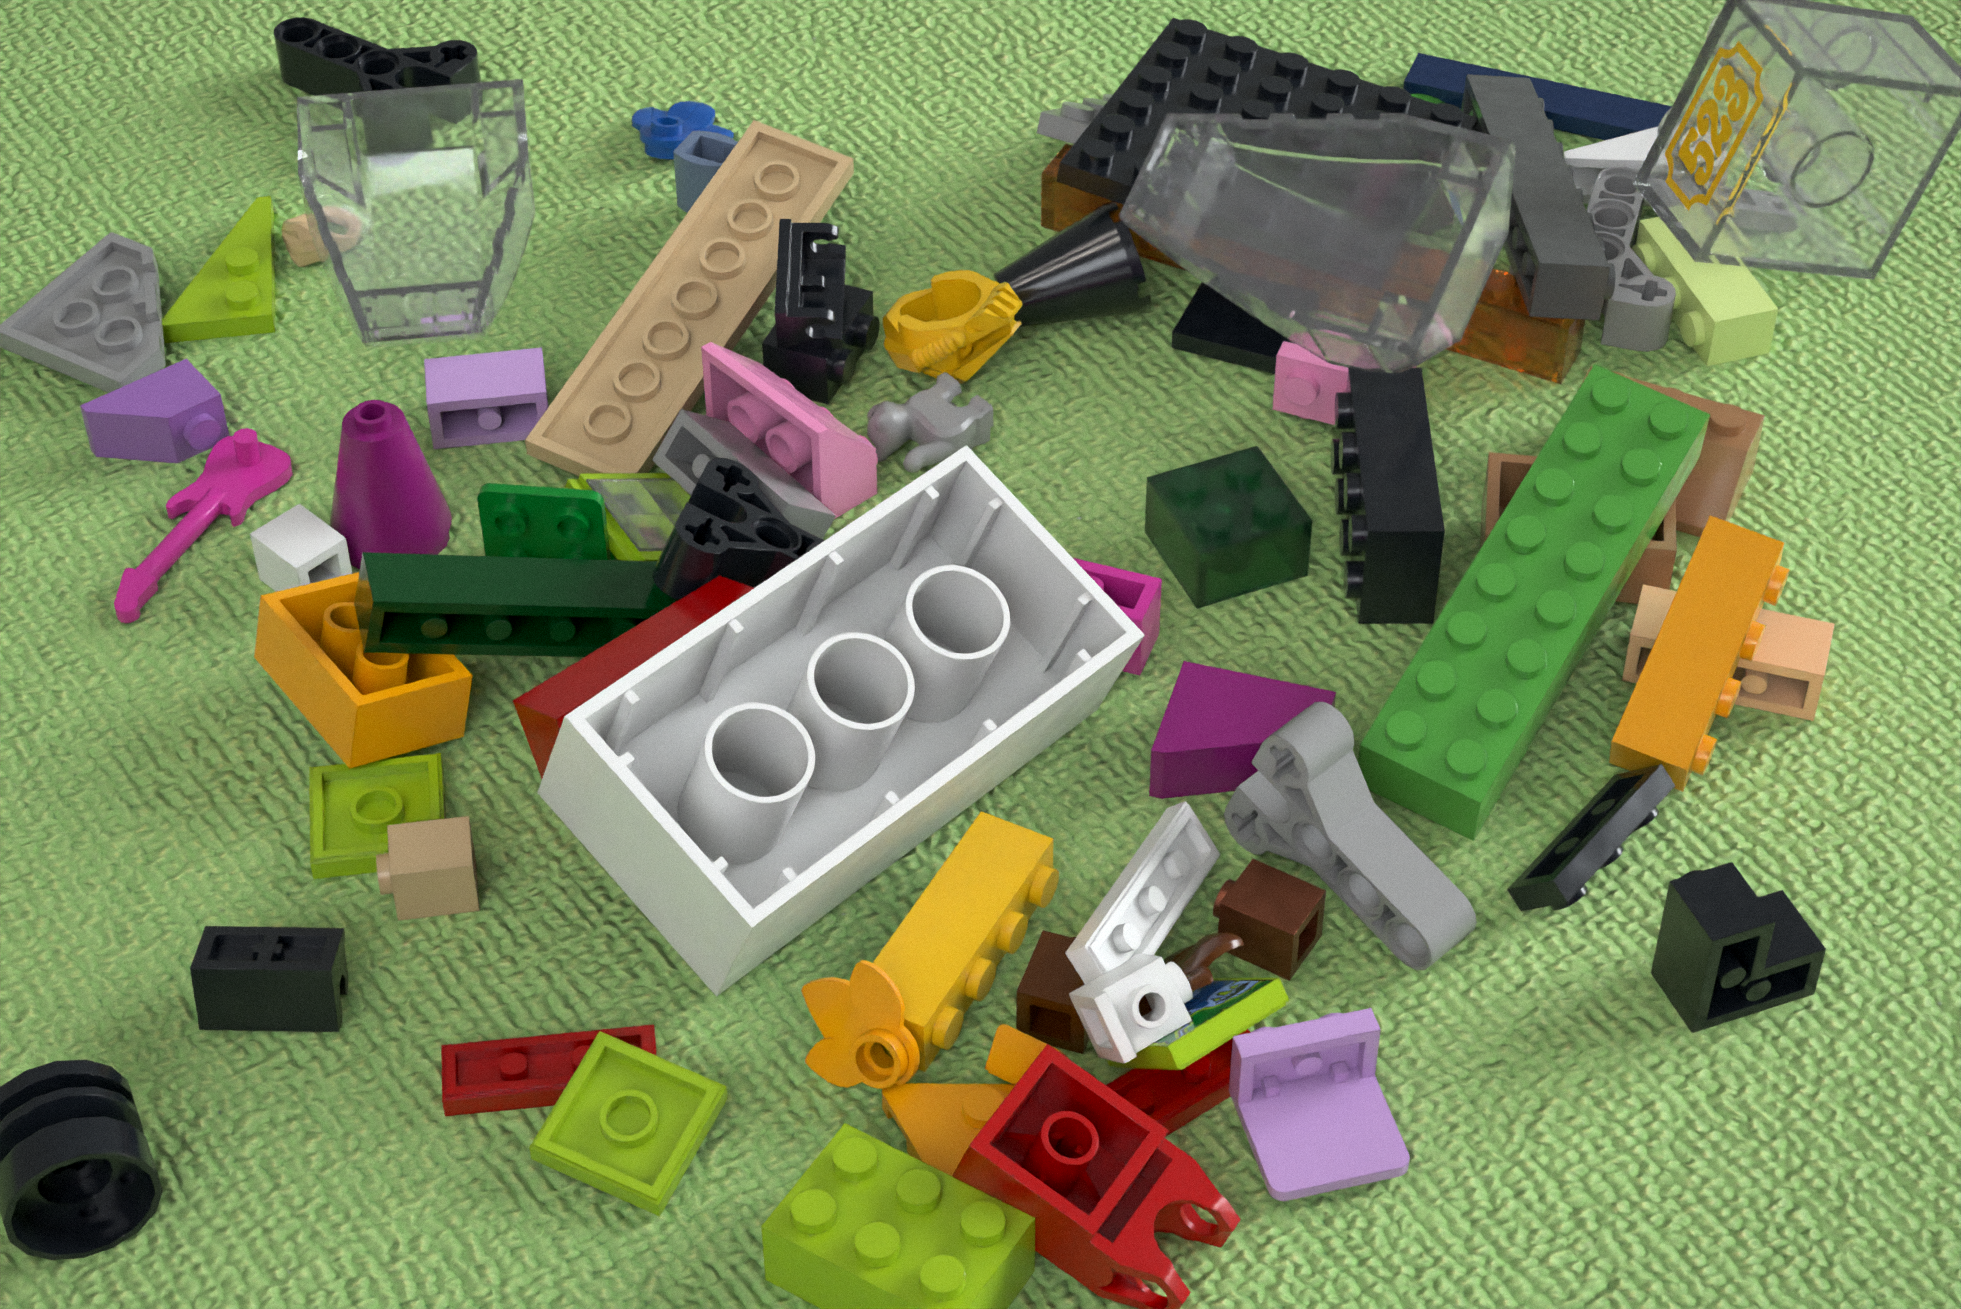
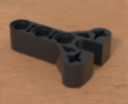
M306 17L287 19L279 23L274 29L273 34L283 82L291 87L362 115L367 152L370 158L376 162L383 164L403 162L431 142L432 133L428 111L457 121L482 100L483 92L477 49L467 41L449 40L436 46L387 49Z
M716 458L707 463L688 503L686 502L654 567L652 578L655 585L662 592L677 600H680L718 576L755 588L825 540L790 524L759 489V481L749 468L731 459Z

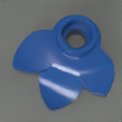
M694 101L679 102L672 105L668 111L647 107L637 110L632 116V126L640 131L639 138L645 143V153L658 159H674L673 151L692 131H709L730 138L734 137V133L731 130L713 125L716 111L705 103Z

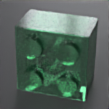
M1258 446L1147 477L1144 532L1197 609L1308 576L1313 521Z

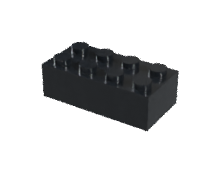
M1348 368L1346 392H1336L1335 427L1336 429H1343V432L1340 433V439H1332L1331 473L1332 475H1342V478H1337L1335 483L1336 515H1346L1347 518L1340 521V555L1351 556V561H1345L1344 566L1345 598H1356L1358 624H1433L1445 530L1422 368Z

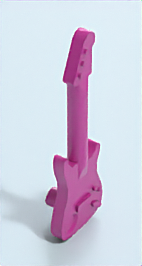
M249 428L240 429L233 436H227L218 441L212 448L206 460L204 471L199 478L185 489L176 493L166 503L168 518L175 519L180 514L188 512L186 516L136 569L126 568L124 570L114 601L117 619L121 623H131L139 619L141 615L140 609L158 591L157 582L220 514L229 515L233 527L239 526L244 521L247 509L255 501L276 491L288 482L293 475L290 456L272 445L259 442L257 433Z

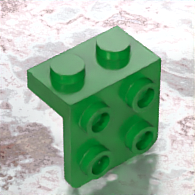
M486 483L481 486L477 502L485 556L617 560L609 549L605 503L600 493L593 490Z

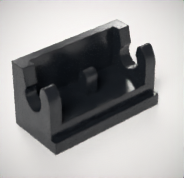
M780 219L775 295V324L778 348L842 349L846 245L833 243L817 244L813 242L818 239L827 241L837 240L839 232L837 226L828 223H792L791 219Z
M205 926L190 967L199 1030L339 1032L342 1023L340 995H348L344 928Z

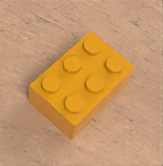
M359 572L261 595L254 658L349 769L464 737L473 677L454 654L364 653L354 606Z

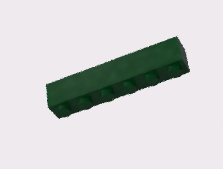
M363 552L354 606L364 653L585 657L678 600L668 596L655 585L652 574L657 561Z

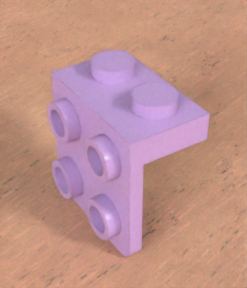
M1371 1008L1348 1013H1330L1319 1019L1275 1028L1262 1027L1250 1033L1233 1036L1229 1093L1267 1190L1272 1198L1278 1201H1288L1400 1177L1407 1172L1410 1156L1375 1076L1381 1029Z

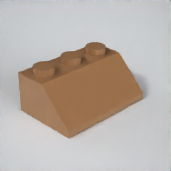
M1612 371L1710 414L1700 458L1676 497V530L1701 537L1710 515L1729 522L1754 470L1765 415L1747 411L1732 404H1723L1687 394L1676 388L1662 387L1627 377L1619 372Z

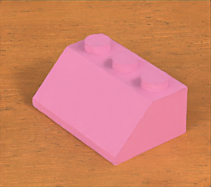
M712 342L701 347L706 416L728 421L832 511L836 515L834 519L877 494L876 465L878 457L876 448L866 437L857 435L834 418L830 411L824 407H819L797 391L788 380L778 377L761 363Z

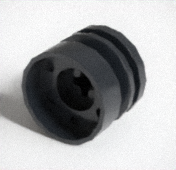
M90 1060L54 1061L26 1070L0 1086V1214L9 1242L27 1255L49 1260L84 1258L114 1248L139 1232L156 1213L163 1190L128 1080L113 1067Z

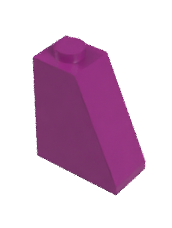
M1183 661L1151 749L1149 796L1164 799L1235 791L1241 783L1258 771L1251 762L1267 737L1314 702H1325L1335 707L1336 692Z

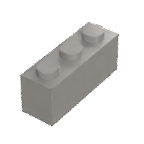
M683 409L679 411L652 461L684 490L692 495L707 463L712 459H731L746 466L756 475L759 481V489L790 524L823 539L836 517L832 511L730 422Z

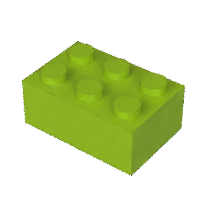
M846 1123L843 1124L761 1226L765 1280L820 1309H1008L1035 1272V1217Z

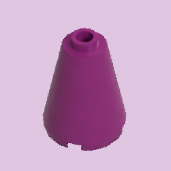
M380 400L364 401L348 411L342 421L330 527L346 538L351 566L360 569L363 552L438 555L448 544L450 539L449 529L452 524L451 511L402 410L394 404Z

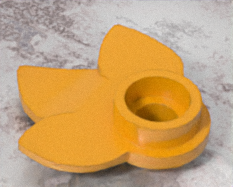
M860 960L851 973L850 981L828 977L810 981L802 986L801 991L807 1007L824 1037L808 1052L805 1063L821 1078L839 1087L848 1088L863 1082L870 1087L883 1089L894 1083L902 1086L916 1074L920 1063V1052L915 1038L904 1026V1000L898 987L880 967L867 960ZM882 1045L890 1052L892 1058L885 1053Z

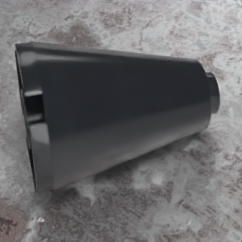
M1111 201L1102 204L994 273L995 281L998 283L1008 282L1022 301V307L1014 316L1015 321H1021L1022 323L1019 327L1139 313L1151 309L1150 295L1139 299L1137 284L1146 282V277L1125 219L1113 223L1111 218L1119 209L1115 202Z

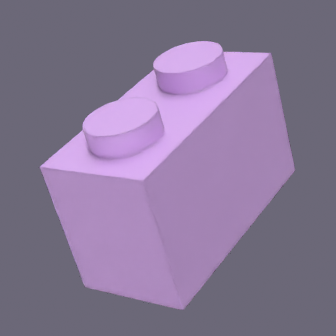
M542 347L424 359L426 402L433 449L525 440L549 407Z

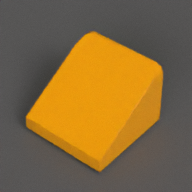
M1001 1024L996 1030L985 1069L989 1071L988 1073L1016 1085L1047 1044L1009 1025ZM1053 1047V1048L1056 1049L1058 1052H1060V1053L1063 1054L1065 1057H1067L1062 1051H1060V1050H1058L1057 1048Z

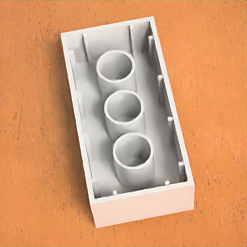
M966 445L564 716L537 793L717 997L1097 711L1145 635Z

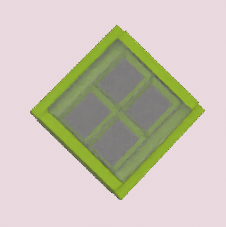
M667 473L580 474L578 479H567L565 488L593 490L603 496L609 549L617 560L658 561L679 515L691 497Z

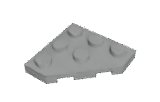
M110 232L0 324V347L108 393L161 370L166 364L158 264L153 249Z

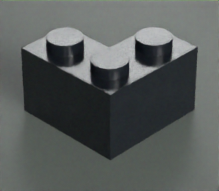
M1733 862L1704 871H1690L1680 878L1669 882L1651 974L1691 1033H1695L1814 995L1826 948L1783 890L1757 897Z

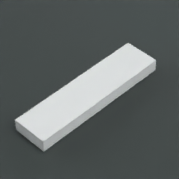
M1186 801L1168 807L1065 952L1085 984L1140 953L1154 955L1219 858V851Z

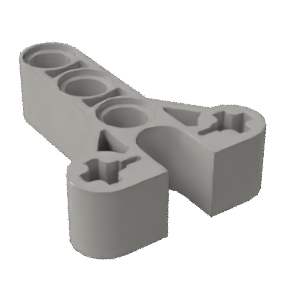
M1615 166L1606 168L1597 175L1586 210L1587 213H1592L1594 230L1598 238H1603L1604 254L1608 263L1614 264L1616 273L1613 296L1611 299H1604L1601 313L1604 314L1605 321L1601 344L1649 352L1660 349L1668 341L1676 293L1675 288L1669 281L1653 275L1632 250L1636 243L1642 215L1646 179L1634 169ZM1510 265L1504 308L1506 320L1514 327L1523 330L1561 337L1566 318L1530 317Z
M1314 702L1263 741L1251 762L1258 771L1236 788L1225 808L1226 826L1232 837L1246 851L1253 854H1263L1269 851L1311 867L1399 960L1415 970H1425L1474 931L1477 922L1473 907L1465 895L1374 803L1353 752L1355 743L1353 731L1342 713L1328 703Z

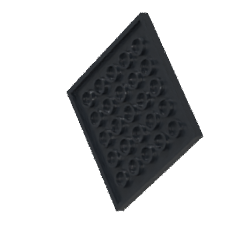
M1173 18L1061 160L1056 182L1381 293L1473 138L1478 118L1463 113L1460 108L1451 104H1435L1413 97L1408 91L1400 87H1383L1362 80L1358 75L1348 70H1331L1310 63L1305 57L1296 53H1280L1258 46L1254 40L1248 37H1231L1207 29L1203 23L1196 20Z

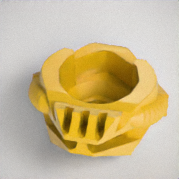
M956 270L935 275L931 279L932 288L911 292L898 298L883 317V328L886 335L884 348L896 367L916 373L922 372L934 378L946 372L962 384L967 382L1022 324L1021 321L1014 320L1015 314L1022 307V301L1008 282L998 283L974 271Z

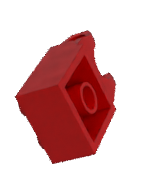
M1049 1044L1040 1052L970 1143L952 1177L1035 1217L1036 1252L1099 1297L1138 1309H1180L1191 1293L1177 1274L1171 1260L1160 1250L1154 1238V1233H1173L1185 1240L1199 1241L1221 1248L1241 1220L1228 1200L1218 1192L1196 1160L1165 1139L1169 1132L1168 1129ZM1191 1204L1208 1211L1214 1217L1217 1224L1201 1219ZM1141 1279L1156 1283L1165 1292L1167 1297L1151 1291Z

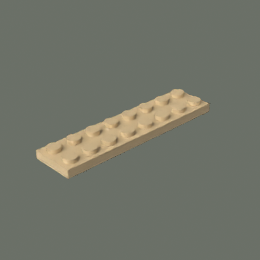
M753 120L525 439L527 455L577 476L586 473H649L655 464L652 459L681 409L691 411L704 393L701 347L712 342L732 351L776 288L780 219H791L792 223H820L854 174L853 158Z

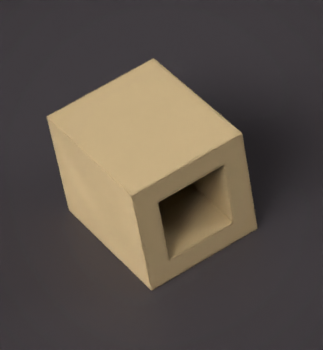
M469 816L387 825L388 853L376 855L380 894H393L398 921L480 911L477 865Z

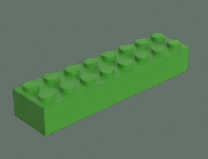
M1593 365L1362 740L1359 748L1358 764L1370 791L1472 841L1475 840L1700 458L1710 414L1601 366Z

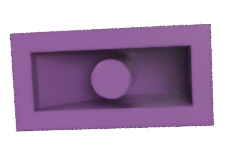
M187 359L80 405L90 448L96 457L180 463L213 448L218 441L229 436L221 394Z

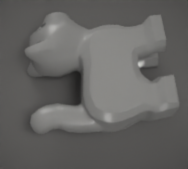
M944 372L937 376L936 384L933 387L916 393L904 404L883 401L874 405L867 415V435L876 446L878 462L886 460L908 439L917 442L920 446L910 450L903 462L904 468L908 472L915 473L923 467L942 462L966 445L972 450L973 447L988 442L990 440V430L993 426V407L978 395L971 398L967 406L957 407L951 401L955 396L962 393L961 386L956 379Z

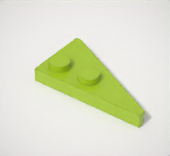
M271 196L257 197L162 318L164 343L275 333L274 210Z

